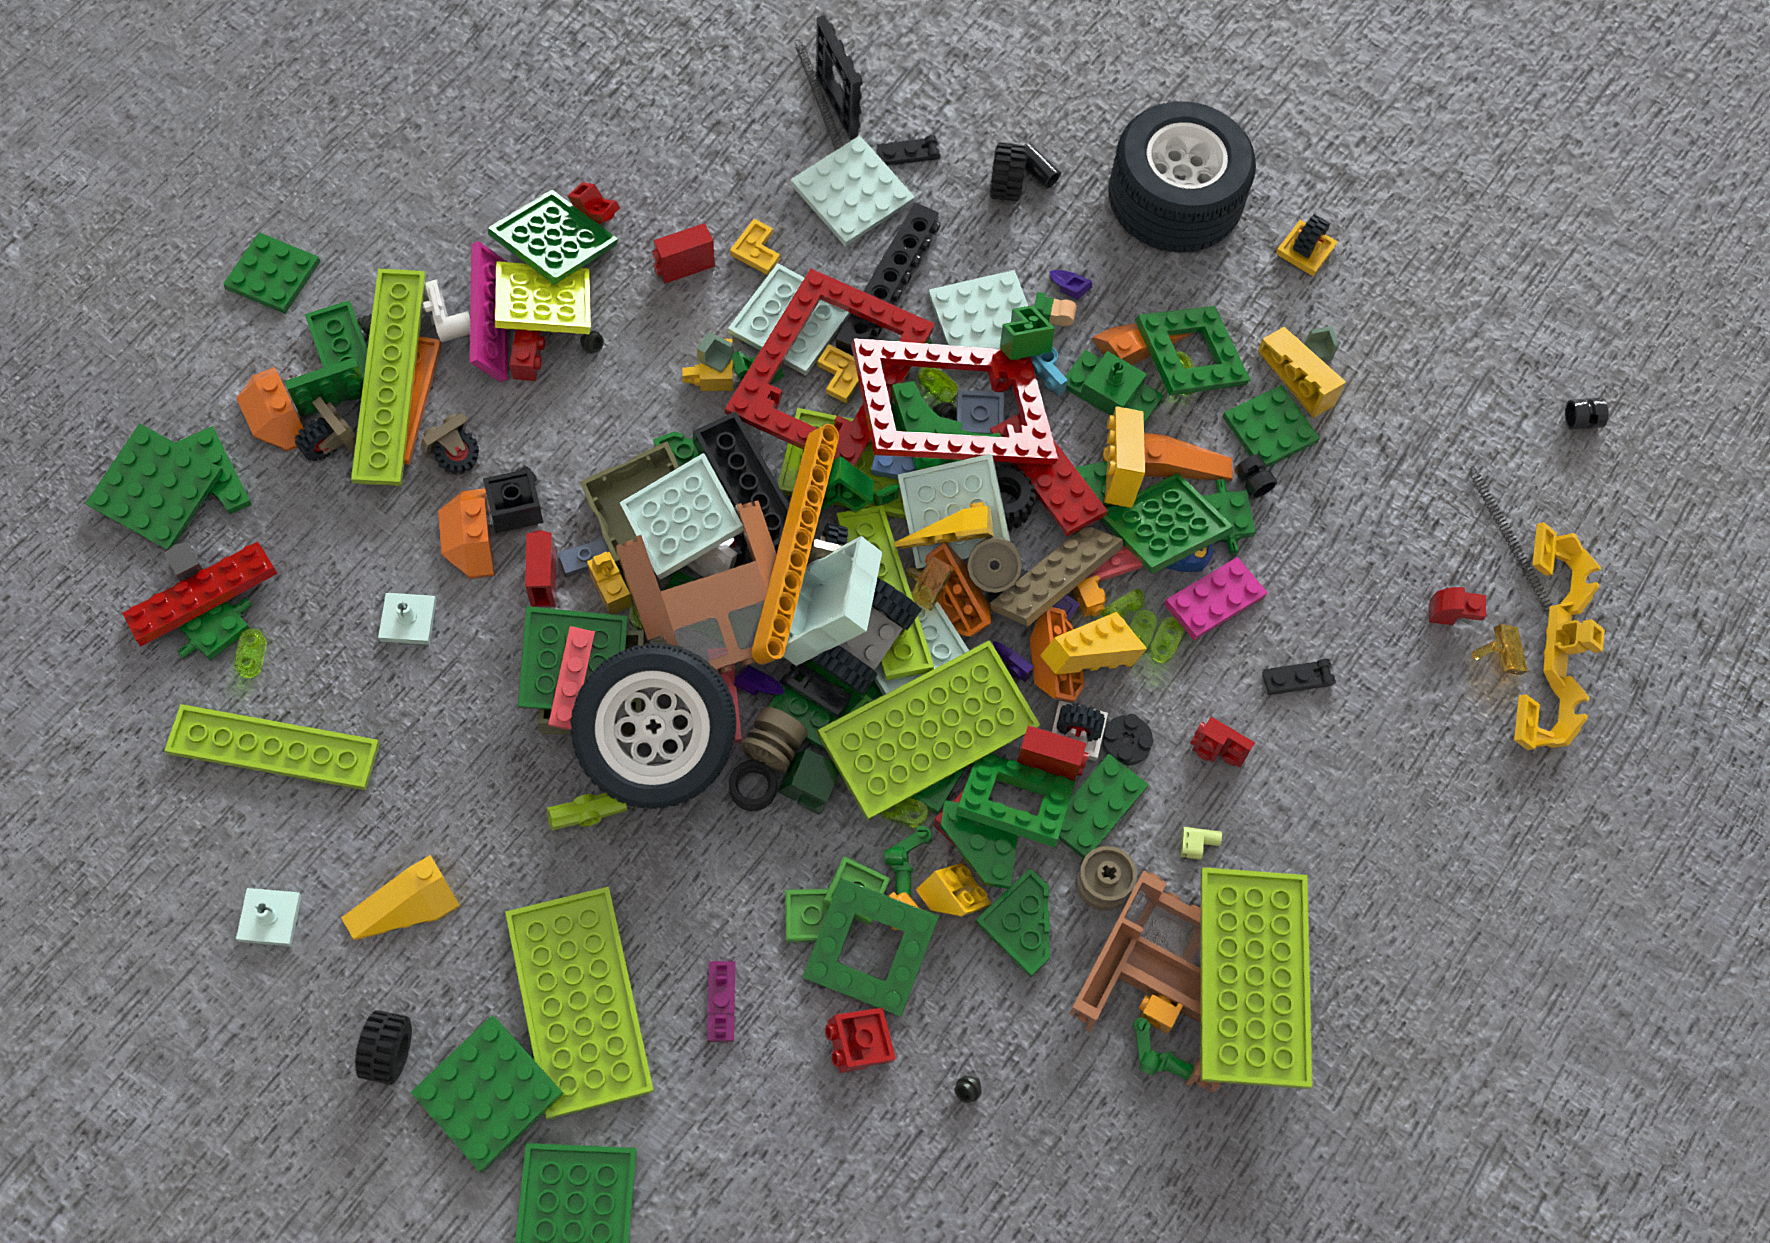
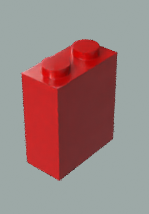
M705 223L654 240L655 250H652V256L655 263H653V267L657 277H662L664 284L715 267L714 241Z
M543 530L526 533L525 587L531 607H556V550L552 533Z
M1028 725L1017 762L1075 781L1077 775L1082 776L1089 753L1084 752L1087 744L1085 742Z

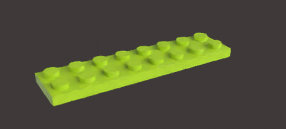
M883 505L863 508L857 512L846 511L836 513L837 524L848 528V543L862 536L882 552L878 578L892 585L913 601ZM918 616L908 631L902 629L881 660L880 666L885 681L924 674L934 669Z
M180 704L164 751L166 754L366 790L380 742L377 739Z

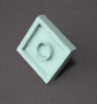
M386 593L378 636L380 642L430 645L436 597Z
M247 888L236 940L245 943L291 946L302 895L298 892Z

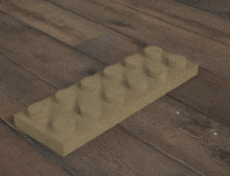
M1090 526L1082 528L1017 580L1013 586L990 602L991 610L1025 626H1029L1124 547L1123 539Z

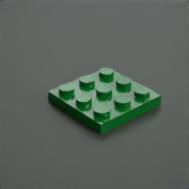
M259 232L224 281L223 286L228 291L286 314L321 261L319 256Z
M354 357L286 380L285 384L299 415L310 416L318 412L312 402L321 397L325 404L331 402L334 407L350 399H360L362 397L364 380Z
M1283 385L1225 411L1222 416L1248 455L1259 454L1267 467L1318 443L1320 439Z

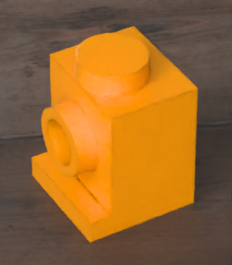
M1098 575L1084 579L1073 590V595L1080 604L1079 607L1084 617L1090 615L1095 617L1105 612L1104 603L1106 595L1104 590L1098 587L1100 580Z
M1152 994L1151 997L1145 995L1138 1009L1143 1011L1140 1018L1147 1019L1151 1026L1168 1034L1183 1005L1178 1003L1175 1007L1171 1005L1172 1002L1168 998Z

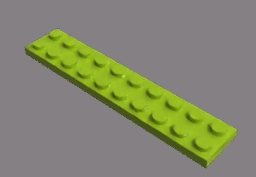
M378 268L351 476L352 483L402 486L426 281L425 271Z

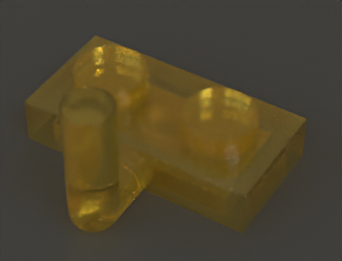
M931 555L923 572L913 567L908 568L907 575L917 580L911 593L913 601L932 611L954 567Z
M1505 624L1495 626L1496 641H1492L1472 652V656L1476 660L1494 651L1499 652L1503 672L1516 675L1528 672L1518 627Z

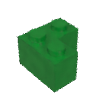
M1033 305L1012 309L1011 323L1002 325L1000 349L1010 360H1019L1023 357L1050 353L1052 351L1055 328Z
M843 457L833 460L821 511L837 501H840L854 512L859 511L873 502L874 480Z

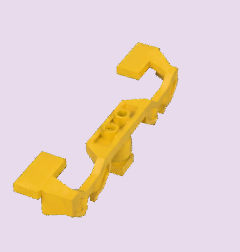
M1544 522L1536 525L1532 566L1545 576L1553 575L1554 558L1564 561L1572 569L1570 592L1561 604L1550 606L1548 627L1546 628L1547 639L1544 650L1543 672L1552 690L1560 699L1558 722L1551 731L1539 728L1540 704L1527 694L1519 695L1514 741L1527 750H1534L1536 747L1542 746L1550 748L1569 746L1581 731V727L1587 721L1588 715L1575 714L1574 710L1579 703L1589 701V696L1572 676H1566L1568 654H1580L1591 650L1593 653L1603 652L1605 629L1592 619L1585 620L1583 623L1577 620L1572 621V615L1581 614L1599 589V583H1587L1586 579L1592 572L1600 571L1601 566L1582 547L1575 533L1557 536V533Z

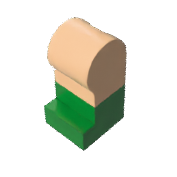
M1037 292L1034 307L1050 324L1071 326L1074 323L1077 305L1073 301L1046 297V293Z

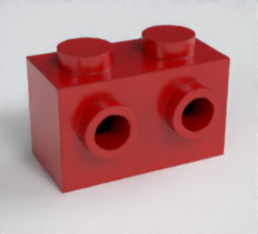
M516 329L509 364L513 379L537 380L538 370H541L542 367L541 351L545 349V336L541 335V331Z

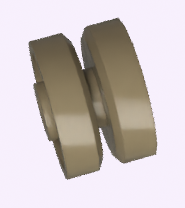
M990 537L983 539L974 546L969 555L967 567L969 576L976 586L984 591L997 593L1007 590L1016 583L1021 573L1022 561L1020 553L1013 543L1005 538ZM993 560L999 562V568L994 570V567H990V563Z
M1101 846L1093 849L1085 856L1076 876V889L1080 898L1088 906L1101 911H1111L1122 906L1128 900L1137 881V869L1133 859L1125 851L1114 846Z

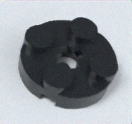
M1135 714L1122 715L1111 720L1107 724L1102 740L1105 753L1112 755L1122 763H1127L1126 765H1135L1142 762L1148 756L1154 743L1151 729ZM1123 735L1131 736L1133 744L1123 743Z

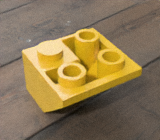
M963 863L934 871L916 889L931 911L964 916L989 907L992 904L987 897L986 891L978 885L970 869Z

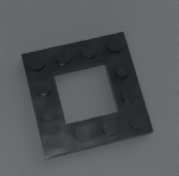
M823 15L816 19V77L851 141L858 137L859 128H861L859 115L861 114L860 100H862V94L860 90L863 81L860 73H856L852 58L846 55L842 40H838L836 37L834 25L829 23L826 16ZM833 66H835L843 81V89L840 83H836L834 79Z

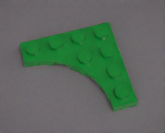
M915 381L893 384L890 388L903 432L1001 437L1000 433H974L946 422L926 404L916 387ZM911 457L915 471L961 461L957 459Z
M213 426L175 442L224 470L210 492L223 504L229 515L252 505Z

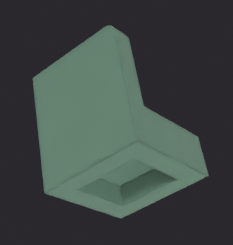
M1332 326L1310 330L1304 344L1322 361L1333 360L1339 347Z
M708 332L697 348L698 361L720 373L725 370L732 360L731 355L734 354L731 342L711 332Z

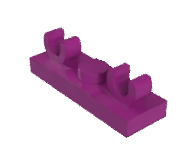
M709 961L707 1042H734L736 961Z

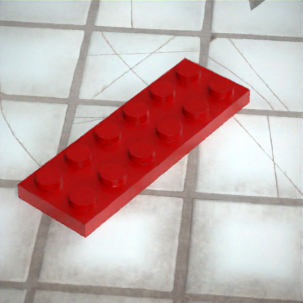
M1020 413L990 428L991 433H1000L1001 437H1004L1003 430L1006 425H1012L1014 433H1018L1020 427L1023 426ZM1053 439L1058 456L1055 465L1011 463L1014 467H1017L1018 472L1022 470L1025 472V477L1029 476L1031 478V484H1034L1035 495L1066 537L1105 517L1108 510Z
M257 541L252 545L244 547L237 553L223 558L220 562L200 570L197 574L184 581L176 583L167 590L155 594L148 600L132 606L122 614L141 647L278 573Z

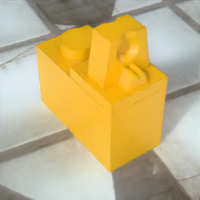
M725 339L733 344L732 339ZM733 360L730 361L722 373L702 363L694 365V367L682 368L683 383L700 386L701 391H733Z
M604 552L587 561L590 577L608 613L613 615L632 607L630 592L610 552Z

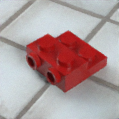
M1210 717L1206 724L1201 722L1190 744L1194 746L1192 750L1203 760H1210L1214 763L1219 755L1229 765L1241 768L1255 742L1217 719Z
M883 1008L837 1014L827 1021L825 1035L827 1040H832L834 1051H832L831 1059L833 1065L839 1068L840 1073L863 1070L868 1066L891 1063L896 1060Z

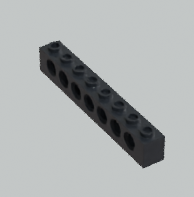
M916 202L914 203L863 292L876 298H882L881 300L892 305L900 300L902 295L901 289L904 285L907 286L909 284L913 268L917 269L921 262L922 252H927L931 244L930 238L939 231L941 225L938 222L939 212ZM850 313L836 338V348L853 356L851 347L853 339L873 340L874 337L880 335L882 327Z

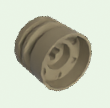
M764 707L754 721L756 729L748 731L747 737L741 743V748L752 760L764 762L774 771L784 773L789 769L790 762L795 758L793 750L797 751L801 748L808 736V731L798 720L789 714L772 707Z

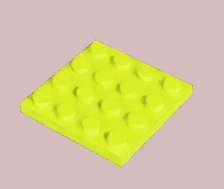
M497 261L495 328L590 334L589 268H580L554 285L528 264Z

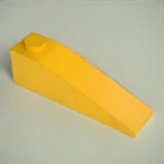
M983 502L969 504L970 508L962 509L894 542L895 548L904 549L943 544L944 542L951 543L994 537L991 508L984 506Z
M431 855L404 870L341 917L355 941L384 934L389 930L401 927L408 928L414 924L426 921L428 923L437 921L461 906Z

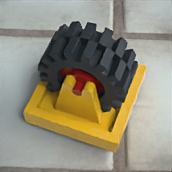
M1313 214L1306 223L1302 220L1298 221L1278 247L1276 255L1314 277L1335 249L1338 241L1326 235L1330 223Z

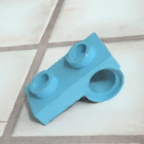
M1052 347L1050 353L1031 356L1035 375L1041 377L1048 390L1060 396L1065 392L1068 380L1056 368L1058 353Z

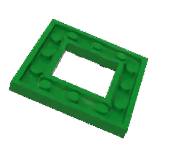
M1215 306L1139 314L1136 317L1135 322L1169 396L1244 386L1249 383V375ZM1201 332L1216 365L1184 369L1169 336Z
M991 753L974 763L956 815L1056 847L1075 781ZM995 780L1044 795L1038 816L1007 807L1002 803L989 801Z
M840 878L803 978L875 1007L883 1008V1010L901 1017L939 916ZM856 913L904 931L886 981L838 962Z

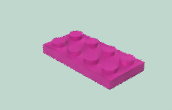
M1236 557L1167 598L1164 605L1191 638L1196 640L1262 600L1268 592L1241 560Z

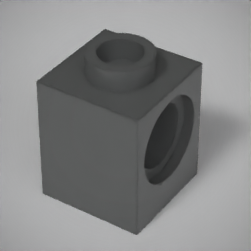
M186 541L181 544H175L169 550L163 552L180 581H184L202 570L201 565Z

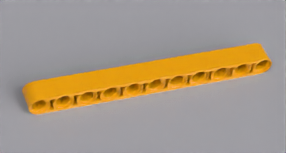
M825 424L812 431L806 440L752 647V657L755 662L761 665L780 659L785 653L839 440L838 431L831 424Z

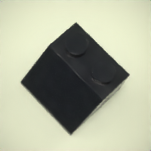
M531 468L483 478L495 533L543 523Z

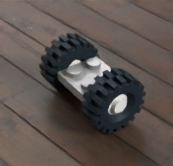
M877 577L867 631L830 650L813 657L812 661L855 691L864 695L878 675L874 670L902 629L908 631L922 608L902 592L895 589V587Z

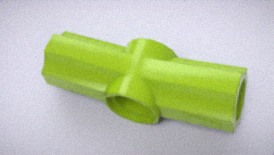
M607 793L596 796L594 794H584L575 798L573 802L547 807L546 812L549 826L552 830L578 824L581 827L592 826L602 820L601 818L628 810L626 803L618 802L616 798L612 799L607 796Z

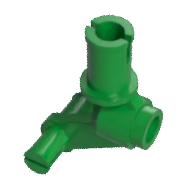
M918 826L917 832L890 847V849H885V864L890 865L893 872L896 873V895L904 892L911 896V873L914 872V869L908 863V852L924 843L929 844L932 842V832L925 826Z
M1137 1018L1133 1022V1028L1136 1033L1139 1070L1154 1076L1155 1071L1165 1072L1167 1070L1184 1078V1080H1188L1194 1065L1173 1056L1171 1051L1158 1053L1151 1050L1150 1023L1145 1018Z

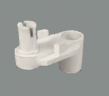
M438 280L425 282L424 308L426 312L432 311V315H430L431 323L436 326L441 343L470 335V312L467 311L448 317Z

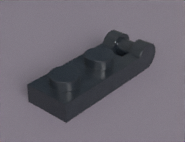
M935 135L926 136L924 139L877 144L876 148L878 156L887 166L938 160L941 157L940 151L936 147L938 142Z
M1330 659L1264 669L1262 672L1268 695L1328 687L1336 683L1335 676L1330 671L1332 667ZM1314 672H1320L1322 677L1316 678Z
M792 663L790 672L787 675L784 674L780 680V683L785 688L795 691L836 718H839L852 700L851 694L802 664L796 666ZM798 676L804 677L801 683L796 680Z

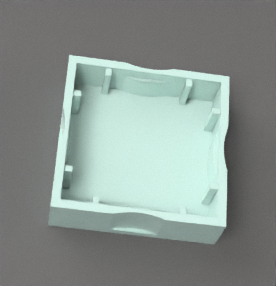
M860 536L839 547L826 557L807 564L783 657L797 666L867 631L882 552Z

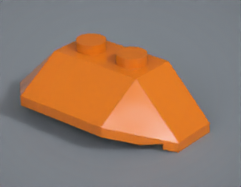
M273 367L253 375L236 399L254 438L280 447L285 451L297 448L295 437L300 435L298 431L300 429L304 430L276 368Z
M484 488L462 491L438 510L441 554L469 579L494 576L486 490Z
M946 542L927 554L922 587L928 585L958 634L972 637L990 625V605L981 589L970 578L966 563Z
M1051 607L1037 619L1029 638L1032 665L1034 666V684L1054 699L1074 702L1085 686L1083 669L1081 672L1055 675L1040 656L1055 637L1074 630L1066 618L1065 610Z

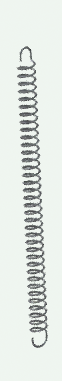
M800 58L806 76L815 74L813 69L807 71V69L813 68L810 58L806 62H803L805 59L801 60ZM811 86L822 117L828 116L824 114L830 111L822 112L825 109H821L823 106L818 104L820 100L825 99L821 86ZM824 120L827 130L836 128V130L834 131H837V127L834 126L832 128H829V126L831 125H827L826 121ZM833 143V144H834L833 146L835 147V150H836V148H837V150H838L839 148H841V147H836V146L839 145V144Z
M1470 468V471H1471V474H1472V475H1471V479H1473V482H1474V480H1475L1476 478L1481 477V475H1478V476H1476L1475 478H1472V476H1473L1475 473H1472V470H1471V468ZM1474 482L1475 486L1478 487L1485 484V482H1483L1480 485H1476L1477 482ZM1484 486L1481 489H1478L1477 487V490H1479L1480 493V491L1487 488V486ZM1488 489V490H1486V491H1484L1483 493H1480V494H1481V497H1484V498H1485V497L1490 496L1492 493H1489V494H1487L1486 496H1482L1484 493H1486V492L1489 491V489ZM1491 497V498H1489L1488 500H1484V498H1483V501H1486V502H1487V501L1493 499L1494 497ZM1494 500V501H1492V502H1490L1489 504H1486V505L1489 506L1490 504H1493V503H1495L1496 501ZM1498 504L1490 507L1489 509L1491 510L1492 508L1498 506ZM1497 508L1494 511L1489 510V512L1493 513L1495 511H1498L1500 508ZM1504 515L1500 516L1497 519L1493 517V519L1497 521L1498 519L1503 518ZM1504 519V520H1502V521H1500V522H1496V521H1495V523H1498V525H1499L1500 523L1506 521V519ZM1505 523V524L1502 525V526H1498V527H1500L1499 530L1502 531V534H1503V531H1505V530H1507V529L1510 528V527H1507V528H1505L1504 530H1501V528H1502L1503 526H1506L1508 523ZM1512 530L1503 534L1504 538L1508 539L1510 537H1513L1514 534L1510 535L1509 537H1505V535L1511 533ZM1516 538L1512 539L1511 541H1507V539H1506V542H1509V543H1510V542L1516 540ZM1515 542V543L1512 544V545H1509V543H1508V546H1511V547H1512L1513 545H1516V544H1518L1519 542ZM1521 549V550H1519V551H1517V552H1513V551H1512V553H1515V555H1516L1517 553L1523 551V549ZM1522 553V554L1519 555V556H1515V555H1514V557H1517V559H1518L1519 557L1523 556L1525 553ZM1524 557L1521 560L1516 559V561H1519L1520 563V561L1525 560L1527 557ZM1526 561L1523 564H1519L1521 565L1520 568H1522V565L1528 563L1529 561ZM1531 564L1528 565V566H1526V567H1524V568H1522V569H1523V572H1526V573H1527V572L1532 571L1533 568L1530 569V570H1528V571H1524V569L1530 567ZM1533 572V573H1531L1530 575H1526V573H1525V576H1528V577H1529V576L1535 574L1536 572ZM1535 576V577H1533L1532 579H1528V577H1527V580H1530V581H1531V580L1537 578L1538 576ZM1548 595L1544 596L1543 598H1538V597H1537V599H1541V600H1542V599L1548 597ZM1548 599V600H1546L1545 602H1541V600H1540V603H1543V604H1544V603L1550 601L1551 599ZM1550 603V604H1548L1547 606H1543V604H1542V607H1545V608H1546V607L1552 605L1553 603Z

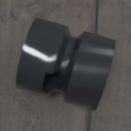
M1590 398L1587 401L1584 399H1574L1566 403L1565 421L1569 429L1603 428L1606 426L1609 411L1604 398Z
M1259 454L1244 459L1234 469L1240 482L1245 483L1244 488L1252 499L1266 495L1278 483L1271 471L1266 470L1267 465Z

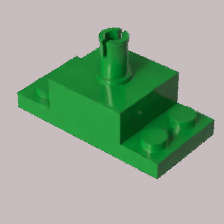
M1085 349L1065 376L1068 380L1067 391L1108 415H1113L1116 406L1143 411L1144 424L1164 396L1144 384L1147 375L1145 372L1109 351L1101 359Z

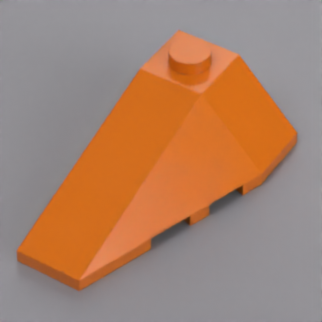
M1136 323L1111 327L1092 337L1093 342L1103 355L1109 351L1131 365L1151 356ZM1192 333L1170 335L1169 337L1172 344H1175L1192 335Z
M1144 433V476L1169 478L1179 473L1183 478L1225 479V481H1232V458L1163 434Z

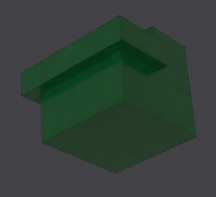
M806 748L795 754L794 760L790 762V767L783 777L778 793L794 801L798 800V805L819 815L825 808L839 771L834 762Z

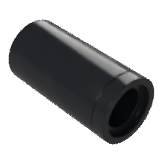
M1027 143L1025 145L1027 150L1025 169L1046 189L1052 187L1059 180L1061 171L1032 143Z

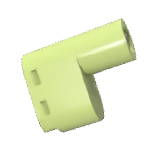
M1183 826L1180 857L1201 860L1203 845L1220 847L1222 832Z

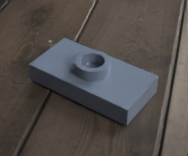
M603 538L558 552L566 577L589 570L587 561L604 552L608 553L609 549Z

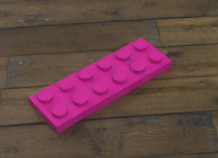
M480 241L471 244L469 358L471 364L497 381L503 382L508 380V329L495 328L497 261H507Z

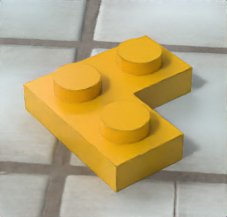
M753 219L730 249V256L769 275L780 260L779 253L764 246L772 236L773 228Z
M828 344L817 361L818 367L835 375L826 388V394L847 403L859 385L854 356Z

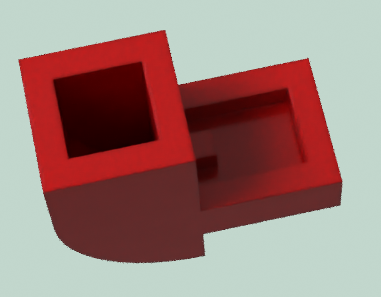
M582 182L567 195L573 206L599 225L602 222L610 221L620 209L617 201L604 199L596 185L592 183Z
M1464 587L1441 589L1429 601V622L1454 625L1458 618L1483 621L1486 617V595L1465 592Z

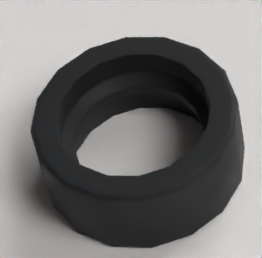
M748 760L736 766L729 777V792L734 803L746 811H759L769 806L777 795V778L774 770L764 762L757 760ZM751 772L762 774L768 782V790L765 795L757 799L744 797L738 789V782L743 775Z

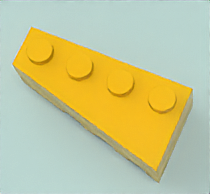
M1285 327L1262 339L1258 352L1312 418L1335 406L1346 381Z
M1116 406L1113 415H1109L1107 420L1109 432L1107 436L1108 452L1104 503L1132 508L1145 474L1143 411Z
M1115 612L1055 637L1040 656L1056 675L1081 672L1082 669L1094 671L1106 666L1109 669L1117 668L1119 665L1131 667L1147 648L1126 624L1125 620Z

